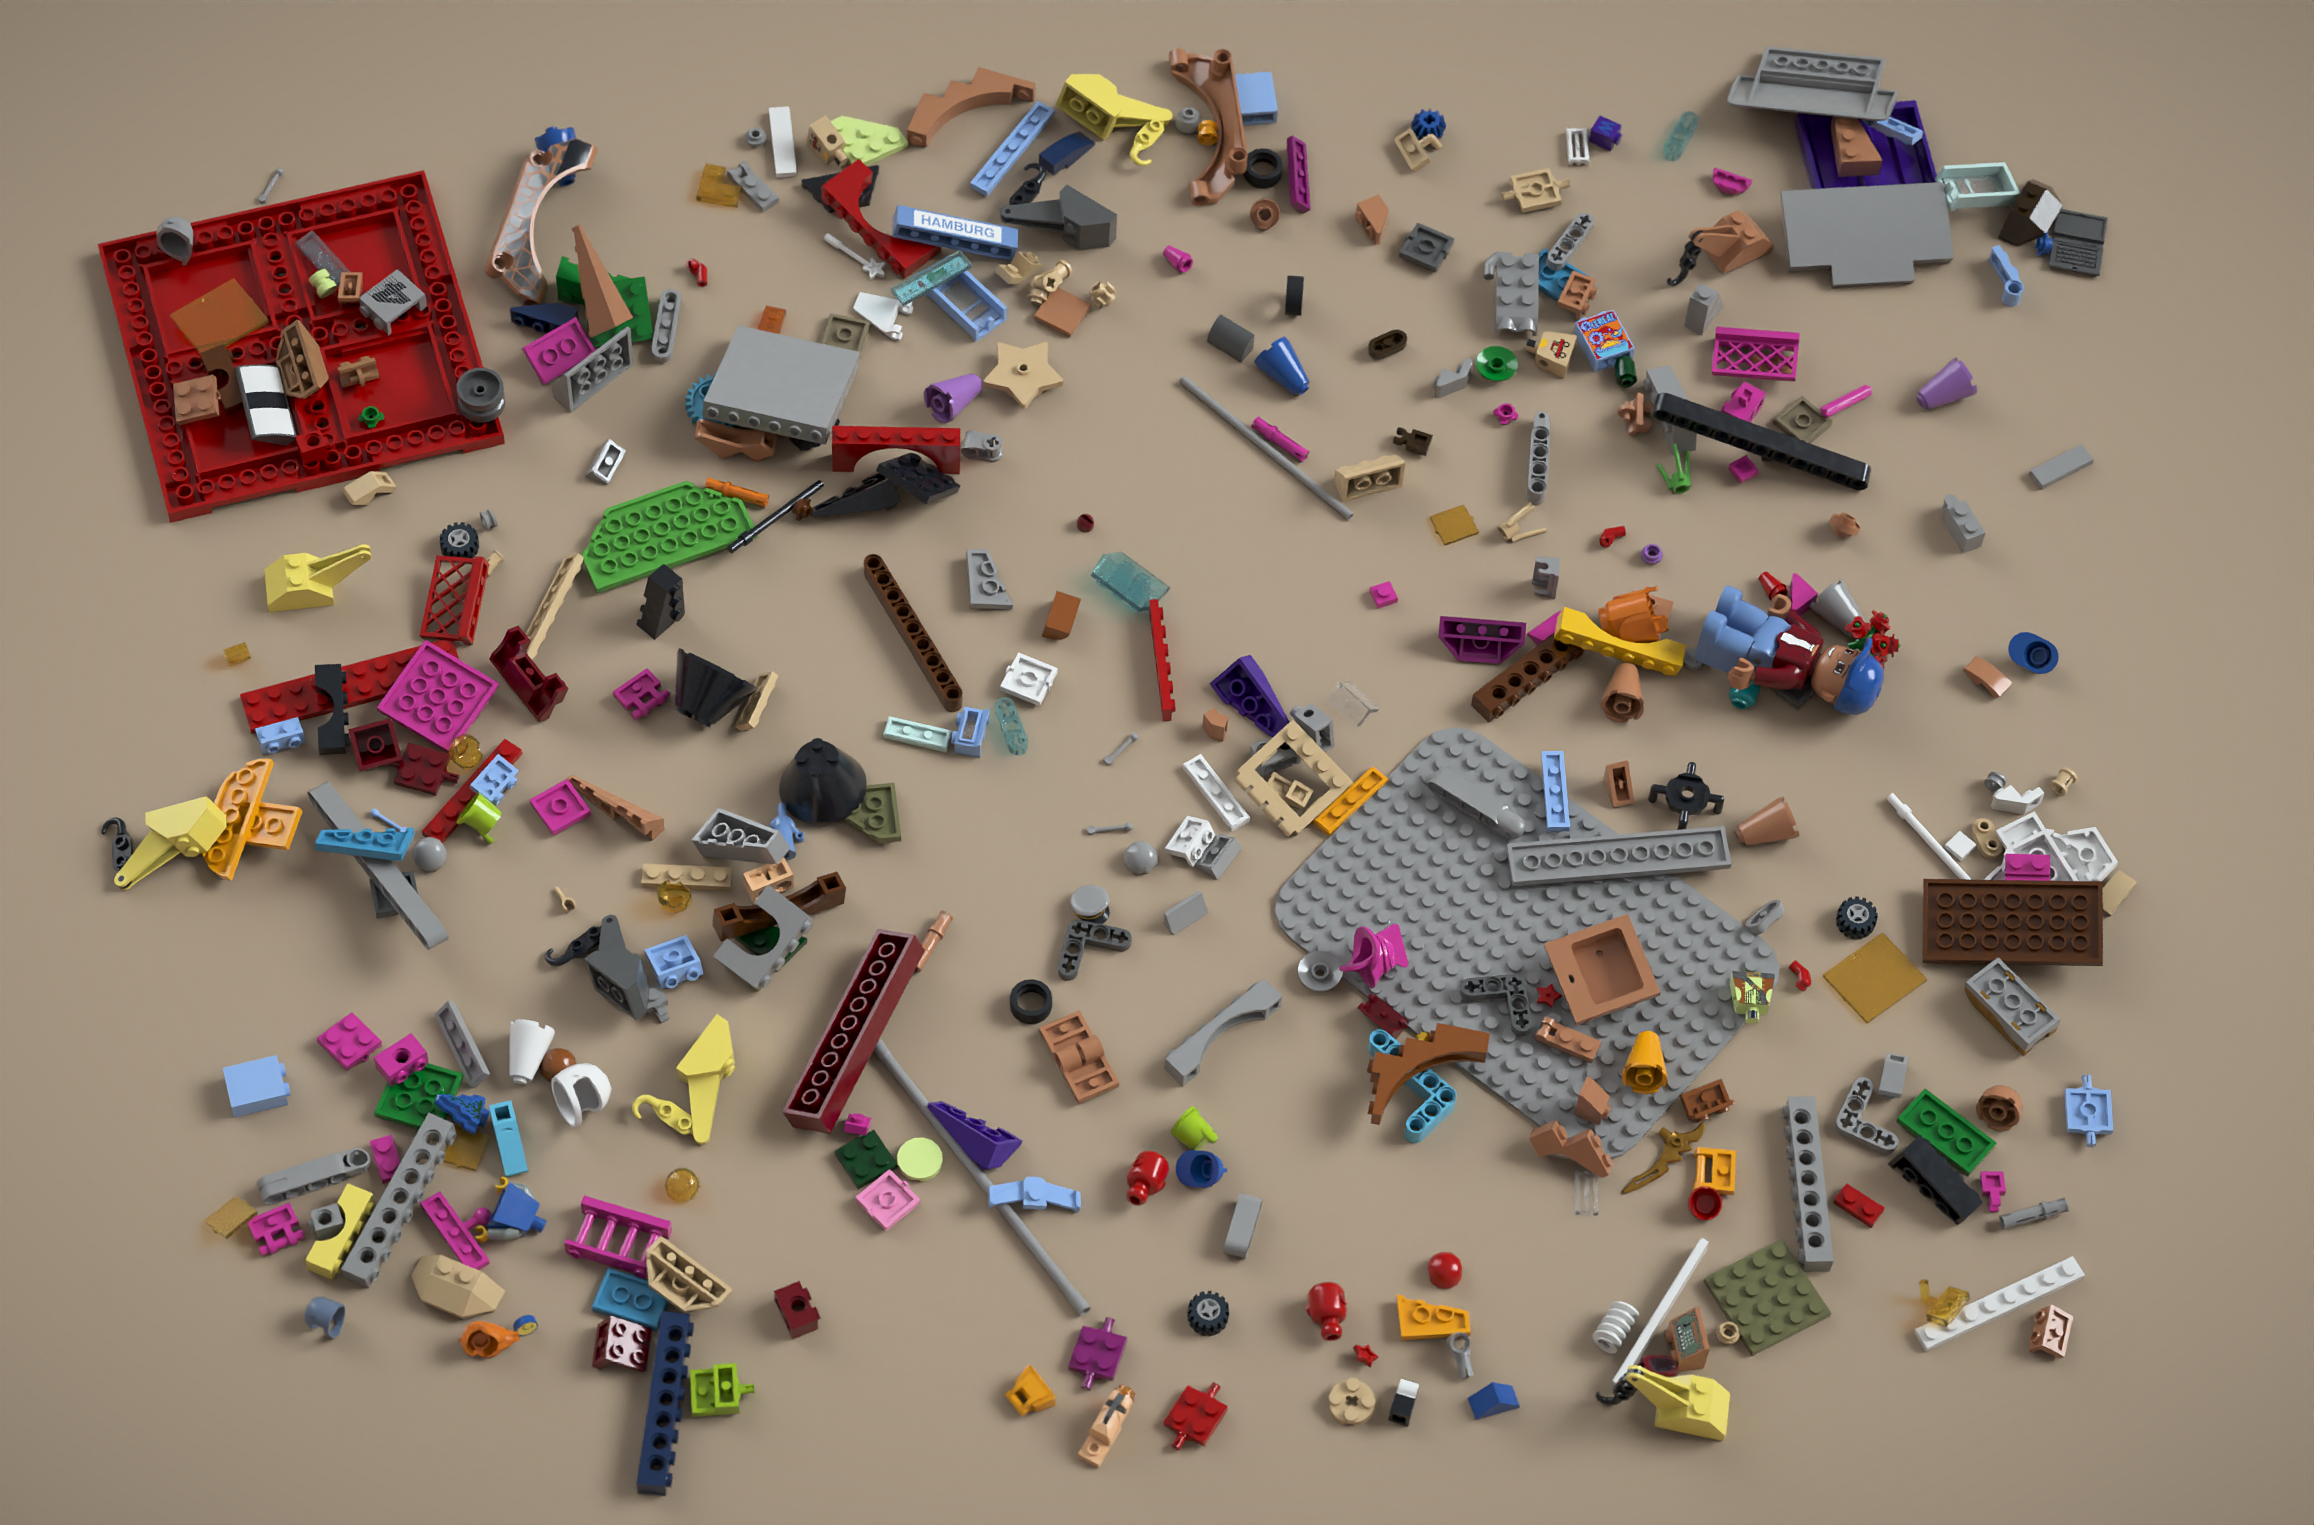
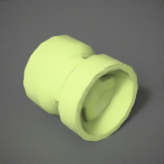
M326 269L319 270L308 280L312 286L316 287L320 298L327 297L338 287L333 280H330V274Z

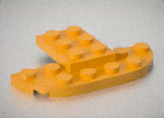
M257 759L245 763L247 766L241 768L236 773L233 771L225 779L218 791L214 804L226 815L227 827L210 849L202 853V856L208 867L223 879L232 881L244 845L289 851L303 811L300 807L260 802L274 765L271 759Z

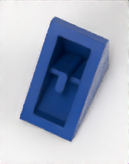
M1491 1382L1468 1398L1475 1420L1520 1407L1513 1386Z

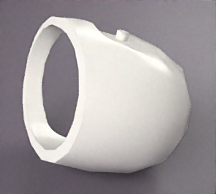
M588 1063L574 1064L562 1070L551 1079L555 1102L561 1115L571 1127L582 1125L581 1113L583 1111L599 1112L607 1105L612 1091L607 1075L597 1066Z

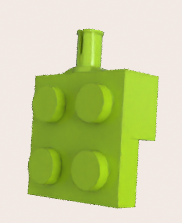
M737 1363L713 1364L711 1369L690 1370L693 1417L740 1414L739 1400L741 1394H755L754 1383L740 1385L737 1378Z

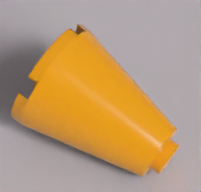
M1644 1031L1637 1035L1622 1072L1623 1084L1626 1087L1627 1085L1632 1087L1633 1092L1653 1094L1658 1092V1088L1662 1086L1664 1088L1667 1084V1072L1660 1039L1652 1031Z

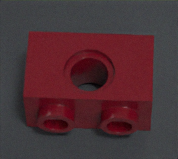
M800 1281L774 1291V1301L792 1340L818 1330V1320H820L817 1308H812L809 1302L811 1296L807 1287L803 1288ZM795 1307L803 1308L800 1312H796L793 1309Z

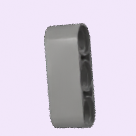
M1240 1193L1223 1253L1246 1259L1263 1199Z

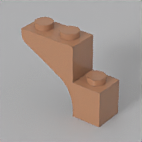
M707 419L697 420L694 437L722 459L743 452L755 462L775 455L777 436L770 432L757 429L740 430Z
M1554 1120L1531 1132L1529 1140L1539 1158L1549 1154H1563L1598 1177L1604 1178L1610 1174L1613 1165L1609 1154L1604 1153L1599 1136L1594 1134L1591 1128L1567 1139L1564 1127L1560 1126L1557 1120Z

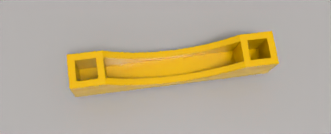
M1567 607L1563 608L1557 618L1554 639L1560 640L1562 643L1576 645L1584 650H1592L1607 657L1611 656L1620 659L1626 663L1640 665L1645 669L1662 672L1668 676H1676L1683 666L1685 644L1669 639L1652 643L1624 641L1601 630L1585 613Z

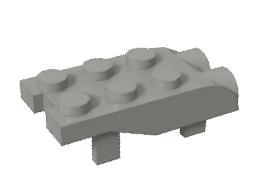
M1512 252L1497 253L1495 334H1499L1501 330L1507 329L1515 333L1528 330L1532 332V336L1537 335L1539 254L1524 253V257L1512 256Z

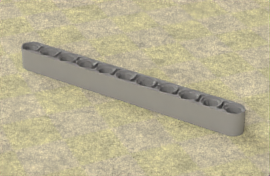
M328 781L308 791L311 803L332 830L351 829L352 833H358L366 829ZM353 855L427 950L448 940V934L443 925L391 860Z

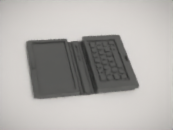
M2061 209L2055 219L2049 267L2099 276L2108 217Z

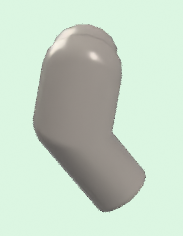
M1498 252L1493 253L1484 263V278L1487 280L1494 278V267L1497 265Z

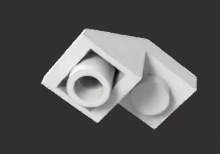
M2010 785L2005 789L2000 788L1994 793L1991 807L1993 810L2026 814L2041 804L2044 792L2038 787L2033 791H2026L2021 796Z

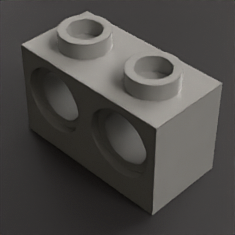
M1272 738L1265 741L1259 740L1251 745L1250 758ZM1285 742L1262 766L1257 767L1256 770L1263 777L1299 764L1301 758Z

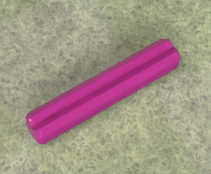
M1864 385L1822 406L1820 409L1821 415L1828 418L1872 395V388Z

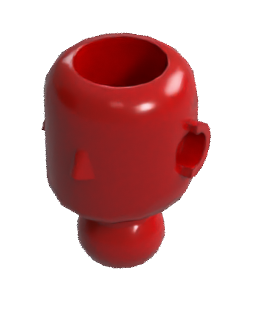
M1143 1151L1137 1155L1127 1174V1184L1130 1188L1126 1196L1131 1204L1141 1206L1146 1203L1148 1196L1158 1193L1165 1187V1179L1169 1173V1163L1161 1154L1154 1151Z
M1323 1282L1314 1285L1308 1292V1304L1306 1305L1307 1314L1311 1317L1312 1321L1322 1326L1321 1337L1326 1341H1335L1341 1338L1342 1328L1339 1324L1347 1316V1302L1345 1301L1344 1290L1339 1284L1334 1282Z

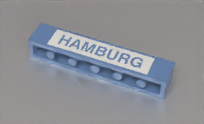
M901 205L897 206L892 218V237L1010 261L1013 260L1018 249V229Z

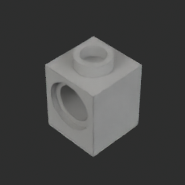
M337 1203L310 1211L312 1219L308 1220L311 1234L316 1233L318 1241L337 1236L344 1228ZM325 1220L331 1221L327 1225L321 1224V1222Z

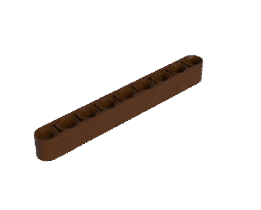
M869 554L864 559V576L945 710L948 712L959 711L962 707L963 692L883 559L877 554Z

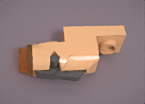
M1119 1385L1118 1388H1114L1092 1425L1088 1438L1078 1453L1079 1459L1099 1468L1120 1433L1121 1424L1134 1402L1135 1392L1131 1388Z

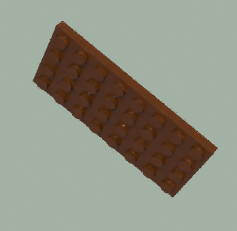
M1923 879L1922 963L1990 964L1999 957L2006 965L2103 966V882Z

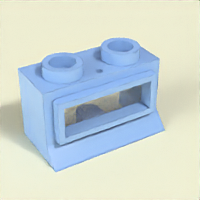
M964 707L962 713L958 712L956 725L959 728L958 731H953L951 744H954V753L980 758L982 740L985 739L986 724L989 725L990 708L979 710Z

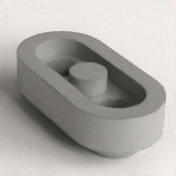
M1770 901L1751 916L1746 922L1749 932L1752 934H1762L1770 924L1780 919L1785 910L1781 901Z

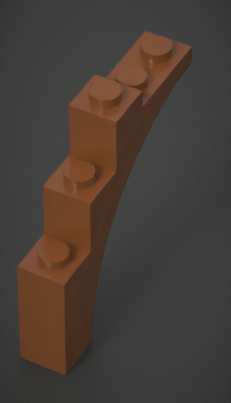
M1437 1023L1436 1030H1431L1429 1042L1406 1037L1405 1046L1400 1045L1398 1056L1375 1052L1374 1060L1369 1059L1367 1073H1371L1370 1082L1374 1083L1372 1094L1376 1095L1375 1102L1370 1101L1368 1114L1372 1115L1371 1124L1380 1125L1384 1110L1392 1096L1404 1083L1418 1073L1431 1067L1451 1062L1485 1063L1490 1033Z

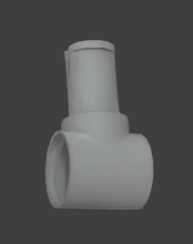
M1462 1332L1452 1333L1448 1337L1447 1345L1452 1352V1357L1456 1359L1459 1379L1465 1378L1466 1374L1468 1377L1473 1376L1474 1373L1469 1358L1471 1354L1469 1336ZM1457 1336H1461L1464 1339V1346L1461 1349H1456L1453 1345V1340Z

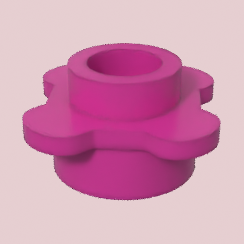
M1503 403L1493 411V415L1499 418L1502 425H1507L1509 421L1517 420L1518 413L1515 412L1514 407L1509 403Z

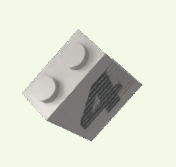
M399 270L394 271L359 297V309L363 316L369 317L379 330H384L388 335L392 333L390 323L412 306H415L420 311L427 307L425 294Z

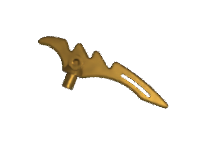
M1701 1122L1695 1130L1688 1133H1678L1676 1131L1671 1133L1662 1127L1658 1135L1666 1141L1660 1158L1648 1171L1634 1177L1622 1193L1626 1194L1639 1189L1668 1172L1669 1168L1666 1163L1681 1161L1682 1157L1678 1153L1692 1151V1147L1688 1142H1698L1705 1131V1123ZM1656 1170L1658 1171V1172H1656L1654 1175H1652L1651 1177L1645 1179L1644 1181H1641V1182L1635 1184V1182H1637V1181H1639V1180H1641V1179L1647 1177L1648 1175H1650V1174L1653 1173L1654 1171H1656Z

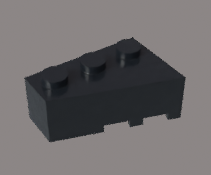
M664 563L648 577L644 592L646 603L641 605L642 618L638 619L636 623L639 628L654 640L674 622L680 621L685 614L682 578Z

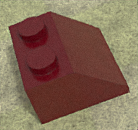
M391 718L348 729L360 772L403 760L394 723Z

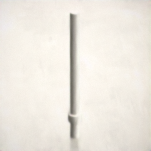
M1893 793L1890 794L1887 800L1897 810L1896 813L1902 820L1905 819L1959 879H1971L1913 816L1912 810L1906 804L1903 805Z

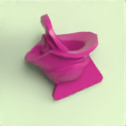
M1391 924L1375 935L1365 926L1357 928L1354 934L1352 960L1343 966H1339V970L1344 971V973L1358 972L1366 985L1373 989L1381 976L1390 972L1395 965L1403 968L1408 967L1409 963L1399 925Z

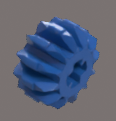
M1429 108L1426 112L1421 109L1420 114L1415 113L1411 128L1419 140L1429 134H1433L1437 139L1442 138L1446 130L1444 115H1439L1438 110L1432 112Z

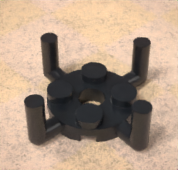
M1689 762L1686 773L1679 774L1678 777L1671 779L1667 786L1653 784L1650 789L1648 798L1650 803L1657 801L1658 793L1664 794L1668 808L1680 814L1677 830L1686 829L1689 815L1701 814L1708 802L1715 803L1713 808L1715 814H1721L1723 809L1724 797L1722 795L1710 794L1708 785L1706 786L1702 781L1703 779L1695 774L1696 764L1694 762ZM1690 791L1693 793V796L1685 797L1682 792Z

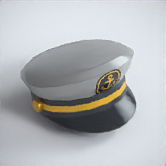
M1086 885L1078 888L1072 894L1070 903L1076 917L1083 921L1098 924L1105 923L1109 918L1108 904L1110 898L1105 889L1096 885Z

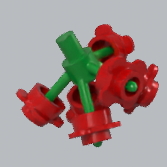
M1873 610L1872 614L1874 616L1870 619V623L1864 622L1861 616H1857L1854 618V621L1845 626L1846 632H1850L1851 636L1856 639L1855 641L1848 642V648L1863 651L1866 638H1871L1870 655L1880 654L1874 658L1880 662L1884 669V663L1887 662V659H1882L1881 657H1885L1887 654H1892L1891 657H1894V652H1898V648L1901 645L1899 644V639H1894L1895 634H1892V637L1885 636V633L1890 630L1888 625L1890 620L1887 615Z

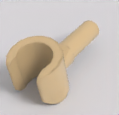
M555 887L554 891L562 902V911L568 913L566 904H571L575 909L574 899L564 896L560 888Z

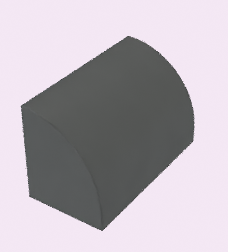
M1220 314L1210 329L1207 342L1242 363L1253 350L1254 334Z

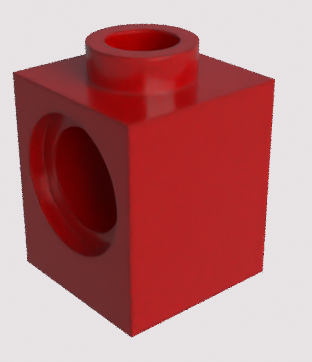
M320 429L295 436L297 449L304 465L328 457L327 449L330 448L327 436H322Z

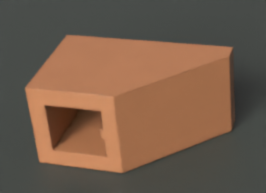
M1379 194L1357 203L1355 213L1357 222L1363 225L1367 237L1372 239L1375 245L1380 244L1389 211Z

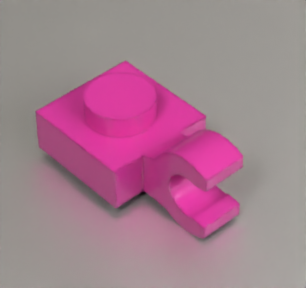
M1981 1171L1982 1196H1989V1212H1999L1998 1206H2001L2000 1196H2005L2006 1193L2004 1171Z

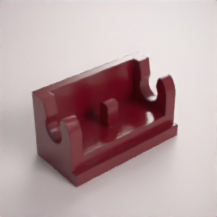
M1369 994L1368 1001L1365 1004L1361 1003L1357 1008L1396 1040L1410 1022L1376 994Z

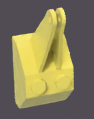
M365 544L358 545L349 550L323 558H318L308 553L283 555L264 569L269 612L334 605L333 587L371 559L370 546Z

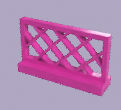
M1716 327L1712 375L1795 382L1800 333ZM1719 346H1729L1731 350L1724 354L1719 350ZM1750 348L1752 351L1744 355L1739 349ZM1768 349L1773 353L1765 357L1760 351ZM1783 351H1794V354L1787 359L1781 353ZM1734 353L1741 358L1735 363L1728 358ZM1756 354L1761 361L1754 365L1749 358ZM1778 356L1783 362L1775 367L1770 360ZM1723 360L1729 365L1726 369L1717 368V364ZM1745 362L1750 368L1743 371L1738 366ZM1767 364L1771 370L1761 372L1758 368ZM1787 365L1792 370V374H1783L1780 369Z

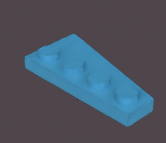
M386 828L385 832H372V829H363L358 833H352L351 829L321 830L315 842V850L402 861L415 836L414 828H406V832H395V828Z

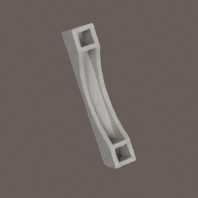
M1265 979L1259 983H1253L1247 990V993L1242 997L1237 996L1232 1001L1231 1006L1226 1010L1221 1009L1215 1015V1018L1209 1023H1204L1195 1035L1185 1038L1179 1048L1170 1050L1165 1056L1164 1069L1182 1086L1186 1085L1199 1074L1205 1052L1220 1034L1241 1023L1266 1020L1281 1007L1282 995Z

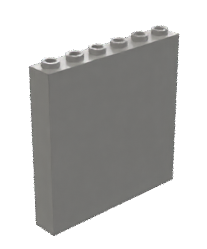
M738 325L703 401L702 417L826 445L832 432V426L835 425L859 369L860 352Z

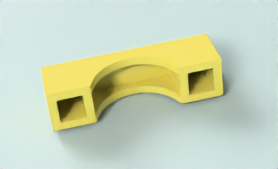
M351 1184L346 1185L337 1202L340 1214L346 1220L344 1228L332 1239L316 1241L305 1260L307 1270L333 1280L336 1273L339 1274L341 1272L344 1258L352 1251L356 1236L362 1233L367 1216L372 1215L376 1206L373 1193Z

